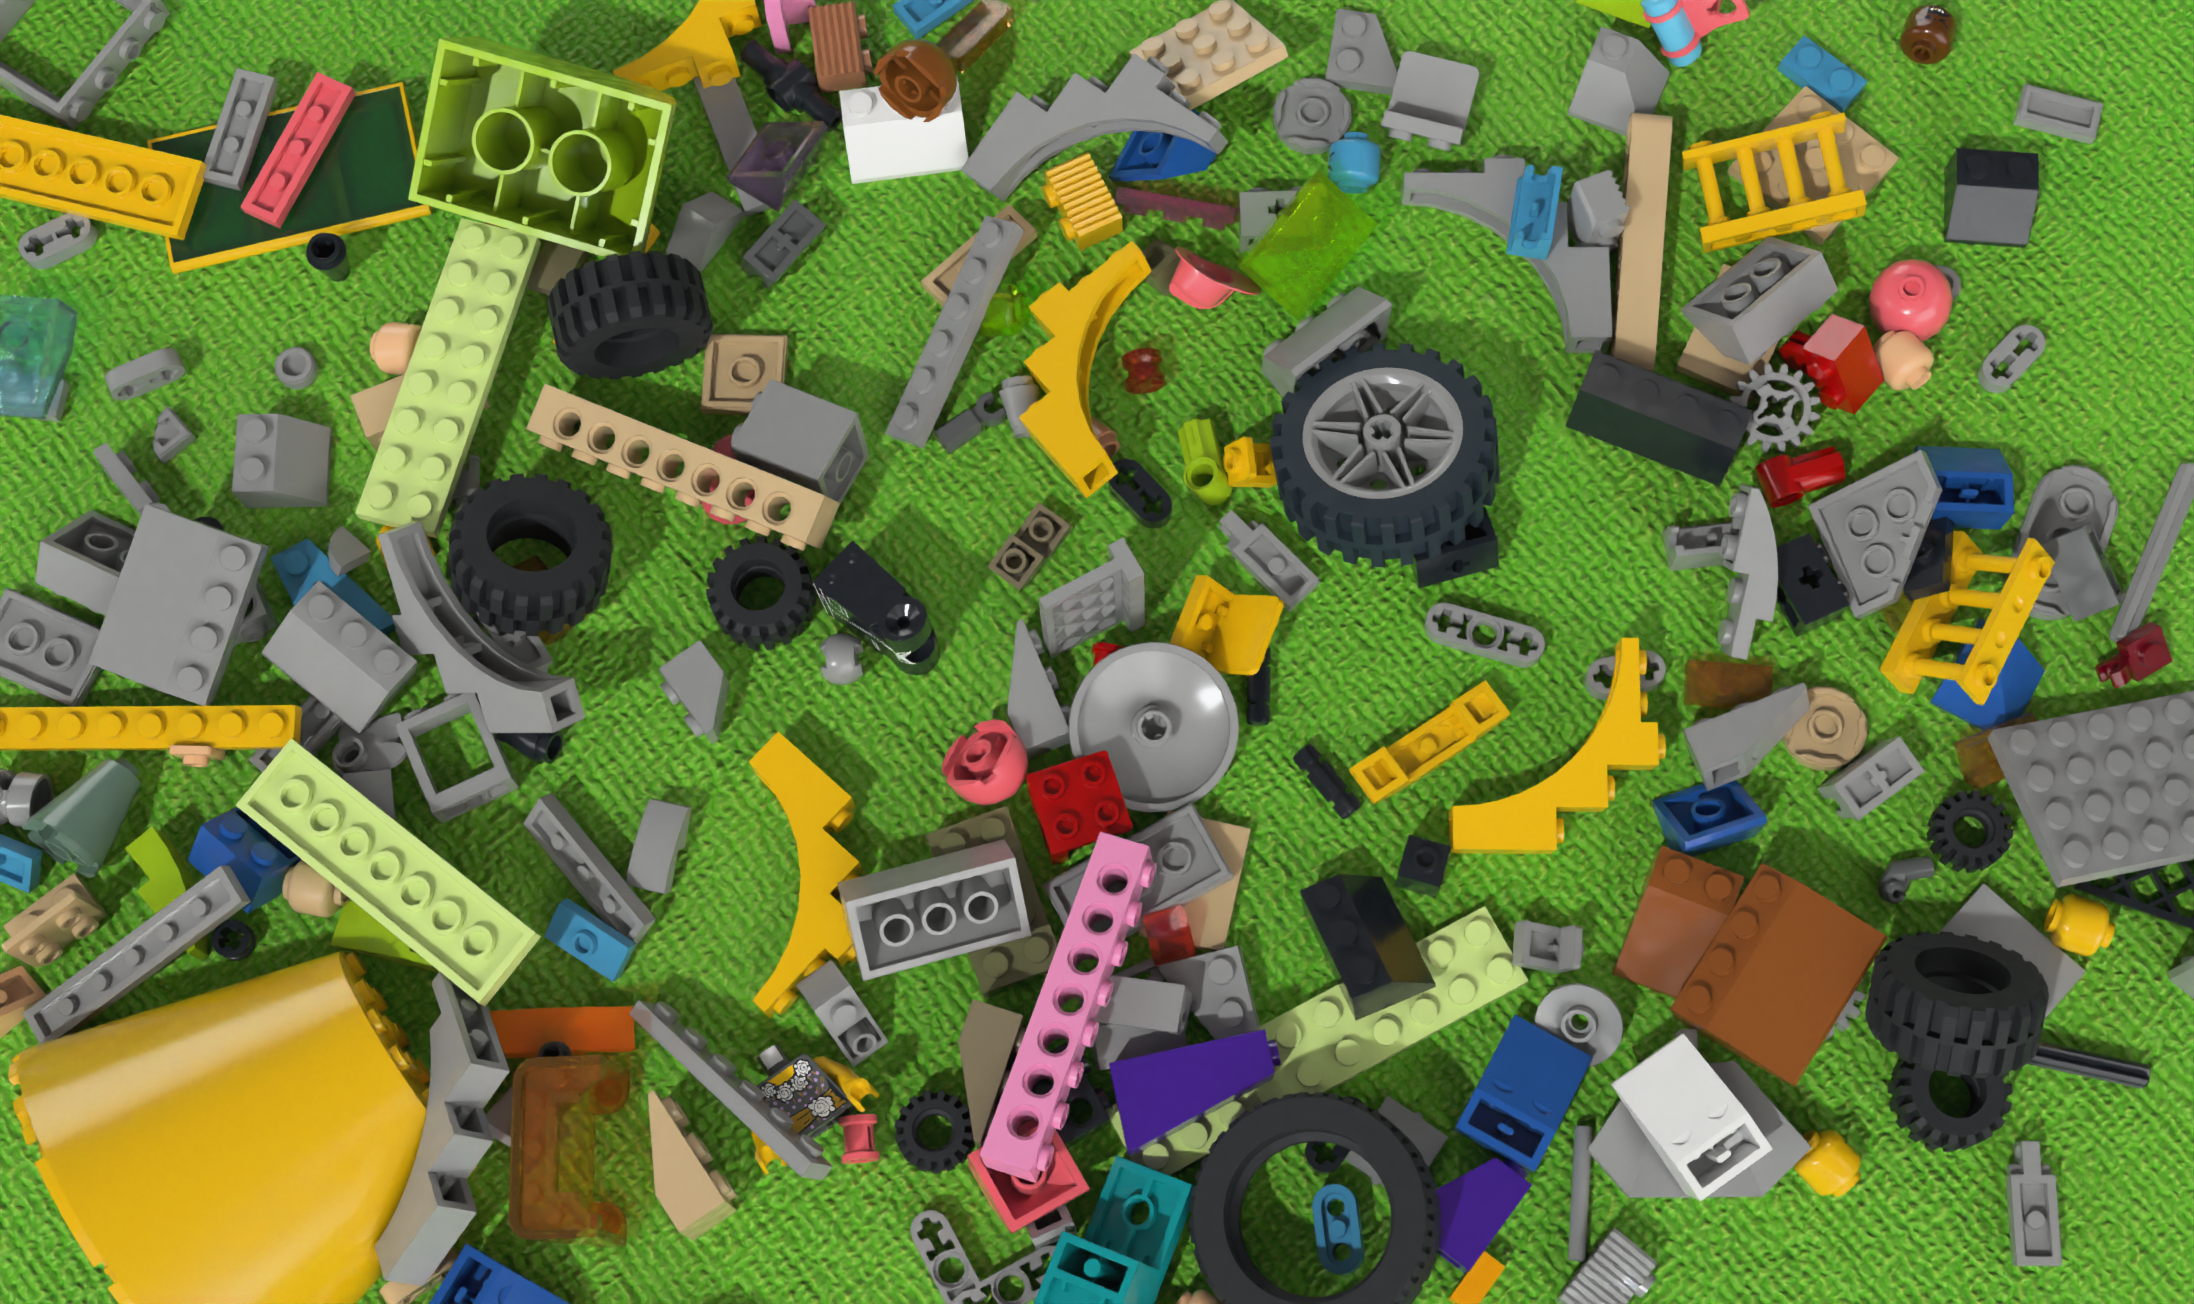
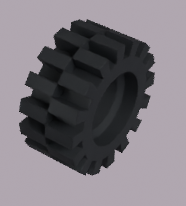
M1966 790L1961 791L1953 797L1951 795L1933 812L1934 815L1927 824L1928 827H1931V830L1926 833L1927 841L1933 840L1934 845L1930 849L1933 855L1939 852L1943 856L1939 861L1944 866L1950 862L1953 864L1952 870L1957 872L1963 868L1966 869V873H1974L1978 869L1982 871L2001 858L2002 854L2009 849L2011 844L2008 841L2013 837V830L2008 829V825L2012 823L2010 815L2004 817L2001 813L2006 809L2002 803L1997 806L1991 803L1995 797L1990 794L1983 798L1980 797L1981 791L1973 790L1969 794H1966ZM1965 816L1973 817L1983 825L1985 839L1980 846L1969 847L1962 844L1956 838L1954 825L1958 818Z
M930 1090L925 1091L922 1096H913L909 1099L910 1103L906 1107L903 1105L899 1111L900 1117L895 1122L896 1143L905 1159L911 1165L917 1167L918 1170L923 1172L930 1171L933 1174H941L940 1171L944 1170L949 1172L954 1170L957 1164H963L967 1159V1154L969 1151L972 1152L974 1147L970 1113L966 1105L953 1094L950 1096L945 1091L938 1090V1093H931ZM934 1115L946 1118L952 1125L950 1141L938 1149L924 1146L920 1142L918 1135L921 1123L926 1118Z

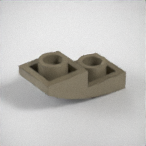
M1038 502L1016 534L1013 535L1011 533L987 567L1022 591L1050 560L1074 527Z

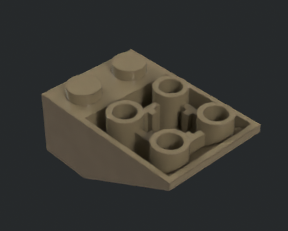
M973 999L958 1042L973 1139L979 1149L984 1145L1027 1028L1023 1015Z

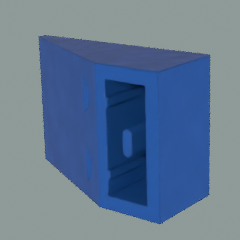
M1514 1014L1453 1131L1504 1159L1512 1160L1527 1172L1533 1173L1536 1171L1593 1057Z
M465 1244L429 1304L571 1303L482 1250Z

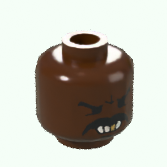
M1939 5L1920 6L1912 10L1906 18L1900 36L1902 52L1910 60L1919 64L1929 65L1944 60L1951 52L1957 33V22L1954 16Z

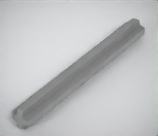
M2182 463L2177 469L2129 584L2125 599L2122 601L2109 632V639L2115 643L2139 629L2194 498V463Z

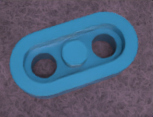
M1329 1184L1322 1187L1316 1193L1312 1203L1318 1257L1323 1267L1337 1275H1348L1355 1272L1361 1266L1365 1254L1359 1203L1355 1194L1345 1186ZM1335 1200H1342L1344 1203V1211L1339 1216H1333L1330 1212V1205ZM1346 1244L1350 1249V1255L1346 1260L1339 1261L1335 1256L1336 1248L1339 1245Z

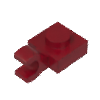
M2149 622L2117 641L2116 645L2119 654L2096 665L2095 669L2100 682L2103 683L2110 679L2112 686L2117 689L2126 685L2131 679L2139 682L2172 662V658L2161 626Z

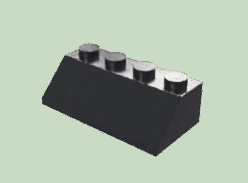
M1595 350L1565 426L1720 486L1738 449L1753 410L1602 351Z

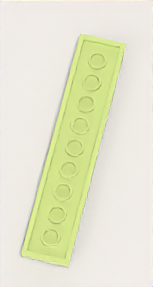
M1484 906L1415 943L1435 981L1436 987L1364 1018L1355 1020L1339 985H1336L1260 1026V1030L1265 1029L1267 1041L1275 1039L1281 1066L1274 1067L1275 1074L1271 1081L1138 1154L1129 1155L1132 1162L1172 1176L1209 1156L1210 1152L1208 1149L1216 1141L1222 1131L1227 1132L1231 1122L1240 1117L1244 1112L1253 1111L1254 1106L1275 1097L1281 1099L1287 1094L1308 1092L1309 1094H1314L1315 1092L1326 1093L1526 985L1528 979L1521 967L1512 965L1513 953ZM1116 1103L1112 1105L1113 1110L1107 1114L1127 1151Z

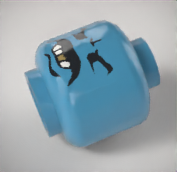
M1345 133L1344 139L1335 141L1329 148L1327 172L1329 180L1336 185V189L1340 192L1351 194L1366 193L1368 187L1373 186L1379 180L1381 149L1376 143L1369 141L1368 135L1365 133Z

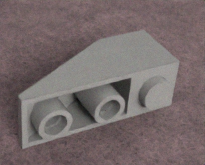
M1022 619L1017 621L1007 715L1011 729L1019 736L1026 747L1029 760L1070 743L1068 727L1070 710L1067 704L1059 706L1054 691L1060 689L1051 666L1043 668L1038 654L1044 652L1039 636L1035 629L1028 631Z
M1804 682L1793 687H1782L1773 692L1772 695L1753 703H1741L1730 712L1715 718L1701 719L1691 727L1683 730L1688 752L1707 791L1747 776L1810 709L1807 687Z

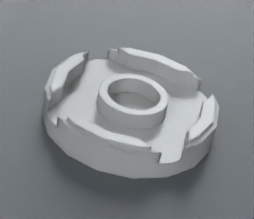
M1302 78L1295 81L1294 85L1289 86L1286 90L1284 88L1278 94L1273 106V128L1279 140L1291 150L1303 154H1322L1329 151L1330 146L1335 141L1344 139V134L1348 132L1351 125V104L1348 98H1345L1340 92V88L1334 83L1321 78Z

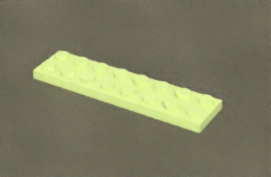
M461 218L355 513L360 519L395 528L410 522L421 521L426 536L438 538L541 245L538 237Z
M292 738L236 804L239 809L484 1007L541 938L539 934Z

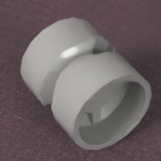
M0 768V824L7 823L9 820L10 824L22 827L31 816L53 800V783L46 774L23 771L16 775L12 770Z

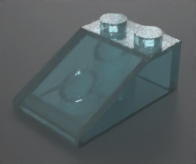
M0 295V416L46 419L73 350L78 314L77 311L60 299Z

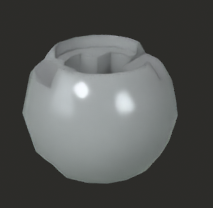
M846 633L833 634L820 644V650L822 649L823 655H826L825 666H821L823 678L832 684L847 685L856 682L864 674V668H862L861 663H858V653L863 652L862 642L854 635Z

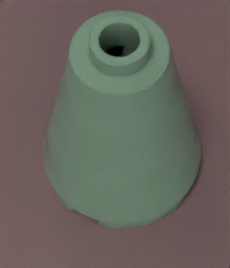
M117 758L116 761L105 759L31 816L22 828L23 830H31L27 834L28 838L61 865L66 861L74 862L79 865L74 871L75 873L88 878L94 877L100 870L141 785L136 777L139 771L122 758Z

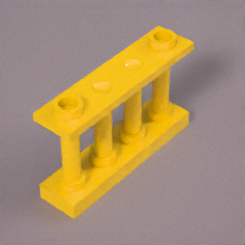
M1832 111L1820 112L1811 116L1809 121L1716 144H1713L1712 141H1701L1689 146V150L1683 151L1682 165L1684 171L1694 168L1698 170L1709 217L1706 227L1700 228V243L1703 254L1764 240L1768 236L1777 237L1864 216L1867 205L1864 191L1861 189L1852 192V188H1847L1835 139V134L1843 133L1845 130V113L1834 115ZM1818 139L1831 192L1827 194L1828 198L1811 201V198L1806 197L1794 144ZM1778 148L1790 202L1787 203L1786 208L1771 211L1770 207L1765 206L1753 154ZM1737 158L1750 211L1746 213L1747 217L1730 220V217H1725L1713 164Z
M1953 530L1950 591L1914 601L1879 670L1901 693L1914 694L1923 676L1955 680L1976 704L1984 705L2046 580L2051 574L2055 564L2054 560L2034 538L2027 539L2017 558L1983 554L1964 531ZM1977 570L2010 574L2001 593L1967 589ZM1959 605L1992 609L1982 629L1949 624ZM1941 641L1974 645L1965 664L1931 660Z

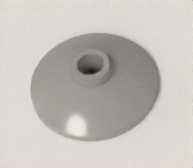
M1572 983L1555 988L1542 999L1535 1015V1026L1592 1056L1593 1058L1589 1066L1597 1065L1608 1059L1618 1048L1623 1034V1020L1616 1003L1602 990L1587 984ZM1582 1014L1587 1017L1588 1023L1584 1025L1577 1024L1573 1020V1016Z

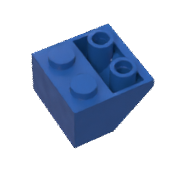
M1916 446L1914 448V453L1919 450L1927 453L1942 487V492L1931 520L1947 516L1954 524L1953 528L2000 530L2014 514L2013 474L2000 449Z
M238 807L200 826L187 859L205 877L220 865L230 866L251 901L242 908L247 914L277 898L282 893L283 881L287 871L302 860Z

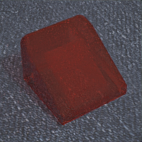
M1183 905L1143 915V922L1155 966L1197 956Z

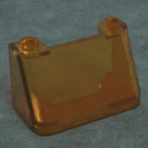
M601 1054L535 1057L525 1060L516 1069L512 1087L508 1218L511 1229L520 1238L539 1242L595 1247H627V1221L625 1214L615 1204L593 1202L595 1115L616 1113L624 1107L630 1092L629 1069Z

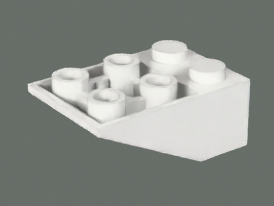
M1683 1033L1611 1083V1086L1684 1193L1694 1199L1702 1201L1773 1150L1746 1109Z

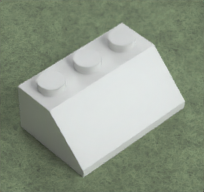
M958 76L956 91L949 105L939 117L930 122H923L926 118L918 116L910 120L897 113L881 96L878 90L880 86L839 91L852 184L959 171L967 162L968 151Z

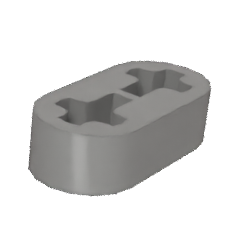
M66 213L25 233L19 241V253L31 267L40 270L48 269L91 248L97 240V229L88 218ZM79 226L80 236L74 238L72 236V229ZM42 243L44 245V253L37 256L36 246Z
M2020 325L2013 329L1979 367L1977 378L1983 389L1991 393H2002L2008 390L2032 366L2045 349L2046 341L2043 333L2032 325ZM2025 339L2028 340L2031 346L2025 349L2019 356L2016 355L2014 350L2019 343ZM2005 362L2009 365L2003 376L1997 379L1991 375L1993 370Z
M165 348L113 368L106 374L105 380L112 398L123 401L136 398L180 379L185 373V368L179 352L176 349Z
M1646 651L1647 668H1654L1655 672H1653L1650 680H1645V676L1640 675V691L1649 692L1656 689L1666 673L1663 659L1652 651ZM1615 656L1598 659L1589 666L1584 677V686L1592 697L1599 700H1607L1611 683L1609 688H1604L1602 682H1595L1594 679L1597 678L1600 670H1604L1606 676H1613Z

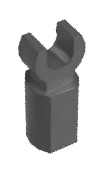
M992 392L981 395L976 402V407L972 410L969 408L965 409L934 430L937 440L948 454H951L983 432L982 428L985 426H998L1006 419L1004 408L999 409L995 413H987L985 411V408L994 402Z

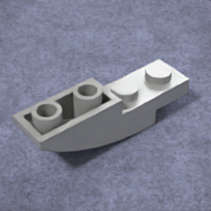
M1741 483L1739 493L1735 492L1730 501L1729 516L1733 518L1730 533L1723 536L1720 545V558L1723 559L1722 566L1737 572V577L1732 578L1728 586L1727 602L1730 603L1727 619H1723L1720 623L1717 640L1721 644L1720 650L1730 657L1747 660L1756 619L1773 622L1777 599L1778 558L1774 529L1762 493L1758 488Z

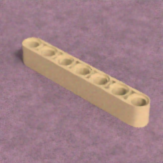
M1631 112L1627 129L1622 198L1626 199L1625 205L1630 206L1624 222L1625 228L1620 233L1618 242L1610 355L1653 371L1657 344L1672 116Z

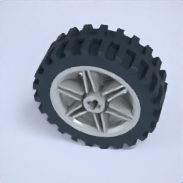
M1385 343L1372 344L1373 351L1358 354L1356 347L1345 350V358L1335 363L1328 357L1318 363L1320 372L1313 377L1305 372L1297 380L1299 391L1296 394L1288 391L1281 401L1283 414L1276 413L1272 423L1274 437L1270 438V449L1280 500L1283 501L1285 514L1290 522H1297L1298 532L1306 541L1315 536L1319 551L1327 555H1331L1334 549L1341 551L1343 561L1356 565L1358 558L1361 557L1371 559L1372 567H1385V560L1400 558L1401 566L1414 564L1413 556L1415 554L1427 552L1429 558L1442 554L1441 544L1450 540L1454 545H1457L1465 539L1464 527L1468 523L1477 527L1484 519L1483 504L1492 506L1496 496L1495 483L1499 482L1500 477L1496 418L1493 416V405L1489 395L1482 396L1480 381L1474 375L1465 379L1463 365L1452 359L1448 364L1441 362L1440 352L1430 348L1427 349L1425 355L1415 353L1413 344L1401 343L1399 350H1385ZM1419 467L1426 469L1424 473L1415 476Z

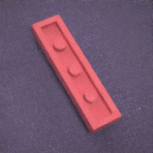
M319 72L316 73L244 199L241 208L245 213L279 229L281 228L354 99L356 93L352 87Z

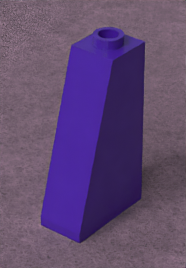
M1264 1029L1109 1063L1128 1156L1138 1154L1271 1081L1275 1074L1274 1067L1281 1066L1275 1039L1267 1041Z

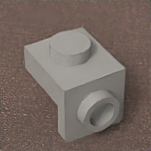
M1526 920L1515 922L1512 965L1554 974L1579 969L1584 952L1582 927L1571 925L1559 928Z

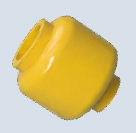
M2070 893L2061 900L2056 898L2052 902L2046 915L2044 931L2049 932L2050 941L2054 946L2088 957L2093 955L2100 946L2104 948L2109 946L2115 932V924L2109 922V910L2105 904Z
M1829 1129L1820 1133L1811 1130L1802 1136L1812 1148L1794 1165L1795 1171L1816 1193L1822 1196L1833 1194L1835 1197H1838L1848 1192L1861 1176L1859 1171L1861 1165L1859 1154L1834 1130Z

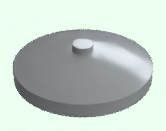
M1144 642L1120 648L1101 659L1090 669L1073 697L1068 727L1069 741L1074 759L1102 750L1108 752L1127 808L1142 812H1165L1179 809L1197 801L1221 780L1236 750L1239 722L1236 704L1227 683L1208 661L1198 654L1174 644Z

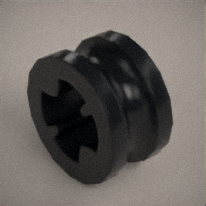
M226 920L215 928L212 934V945L214 950L224 958L231 961H241L253 952L256 946V936L254 931L243 922ZM232 931L238 935L243 934V939H238L242 944L237 949H233L230 946L225 947V942H230L226 937Z

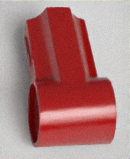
M1834 446L1791 458L1790 455L1776 456L1760 463L1755 468L1770 508L1791 504L1802 498L1805 493L1842 483L1846 478L1844 461L1840 452L1836 451Z

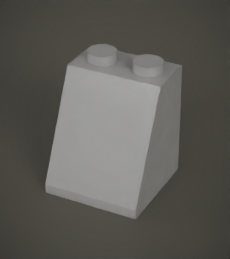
M770 379L763 392L760 391L756 394L751 405V412L745 422L735 428L731 438V447L736 460L823 494L840 504L869 457L858 413Z

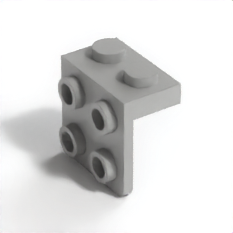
M1413 51L1403 53L1388 110H1385L1381 124L1383 128L1390 129L1388 137L1411 142L1414 135L1428 139L1427 146L1449 152L1451 145L1461 147L1479 78L1478 69L1471 65Z

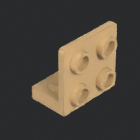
M73 873L3 926L11 938L5 941L1 947L7 954L35 968L46 966L56 961L63 954V948L75 939H82L92 934L98 928V922L105 918L107 913L80 876Z

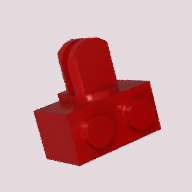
M1834 314L1829 316L1813 336L1796 330L1791 335L1789 341L1785 342L1779 350L1782 360L1788 367L1797 371L1801 370L1804 374L1813 378L1818 391V398L1830 409L1836 410L1839 408L1855 415L1884 381L1866 327Z

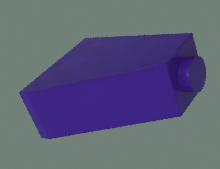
M1495 1157L1436 1189L1441 1209L1440 1245L1436 1253L1462 1273L1466 1274L1469 1272L1532 1186L1531 1183L1525 1180V1177L1528 1175L1527 1172L1510 1159L1506 1158L1501 1162Z

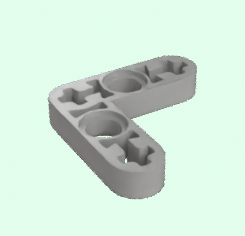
M933 1210L921 1212L914 1218L910 1230L912 1240L946 1304H964L963 1302L969 1298L974 1303H979L988 1298L982 1292L988 1286H991L993 1298L998 1304H1028L1036 1299L1039 1289L1032 1291L1030 1279L1021 1268L1030 1264L1031 1272L1037 1271L1043 1266L1041 1258L1048 1254L1052 1258L1056 1246L1049 1245L1039 1248L980 1281L950 1223L943 1214ZM929 1219L934 1225L941 1222L943 1228L938 1231V1237L943 1246L945 1247L950 1241L955 1246L954 1249L941 1252L932 1261H930L928 1253L936 1252L933 1243L928 1238L921 1240L919 1234L924 1231L922 1223ZM948 1258H956L964 1266V1275L958 1282L953 1284L944 1282L939 1275L941 1263ZM1045 1274L1036 1279V1281L1040 1285L1042 1284ZM1007 1276L1019 1277L1025 1286L1022 1297L1013 1302L1004 1300L999 1293V1285Z

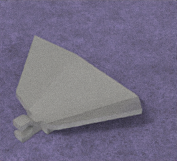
M1679 1029L1678 1033H1674V1038L1683 1033L1693 1046L1698 1049L1697 1029ZM1736 1061L1708 1063L1749 1113L1773 1150L1706 1198L1763 1197L1812 1147ZM1620 1100L1587 1148V1151L1628 1198H1692L1684 1193L1622 1100Z

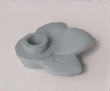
M394 713L372 721L360 735L344 722L338 732L339 743L332 752L333 767L336 772L343 777L344 773L392 769L399 765L407 756L404 746L399 743L401 739L395 727V724L403 721L402 715Z

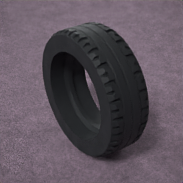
M1299 1092L1284 1095L1281 1099L1275 1097L1254 1106L1253 1111H1246L1231 1122L1228 1131H1222L1216 1141L1212 1143L1208 1149L1210 1152L1209 1156L1203 1158L1200 1169L1197 1171L1195 1177L1197 1185L1192 1188L1189 1207L1192 1217L1189 1219L1191 1243L1195 1244L1194 1255L1201 1273L1206 1276L1207 1284L1220 1301L1224 1304H1412L1423 1289L1422 1285L1425 1281H1428L1436 1261V1251L1439 1250L1441 1236L1440 1201L1436 1193V1185L1431 1171L1424 1162L1423 1156L1412 1141L1386 1117L1367 1105L1347 1097L1344 1098L1336 1094L1315 1092L1314 1094ZM1306 1142L1337 1144L1361 1156L1371 1165L1386 1189L1391 1209L1389 1239L1385 1251L1375 1268L1355 1286L1343 1292L1324 1297L1296 1295L1270 1282L1251 1260L1241 1231L1243 1198L1255 1173L1276 1153L1290 1146Z

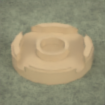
M1813 687L1808 689L1810 709L1781 739L1787 752L1799 764L1816 771H1833L1848 765L1860 753L1867 738V720L1863 711H1860L1854 703L1855 700L1843 691L1833 687Z

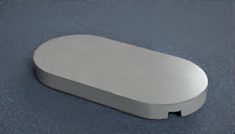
M2079 465L2064 466L2045 475L2032 493L2010 557H2019L2028 538H2034L2039 544H2042L2053 537L2091 522L2105 552L2118 514L2116 496H2113L2112 491L2108 488L2110 484L2098 472ZM2052 571L2029 614L2033 618L2052 621L2071 615ZM2005 573V575H2004V581H2005V583H2006V581H2007V579H2008V577H2009L2010 574H2006V573Z

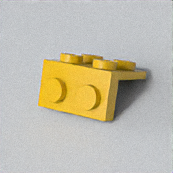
M1196 575L1169 644L1186 648L1208 661L1219 673L1254 675L1259 671L1264 661L1267 648L1279 622L1284 602L1277 596L1233 594L1208 575Z

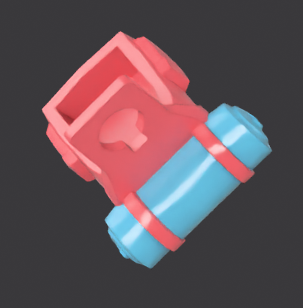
M1722 0L1641 1L1644 9L1643 16L1646 21L1651 23L1662 45L1660 49L1663 55L1667 56L1671 64L1676 67H1685L1699 57L1702 51L1700 38L1717 27L1748 19L1750 15L1745 0H1731L1736 5V9L1731 13L1725 14L1719 12Z

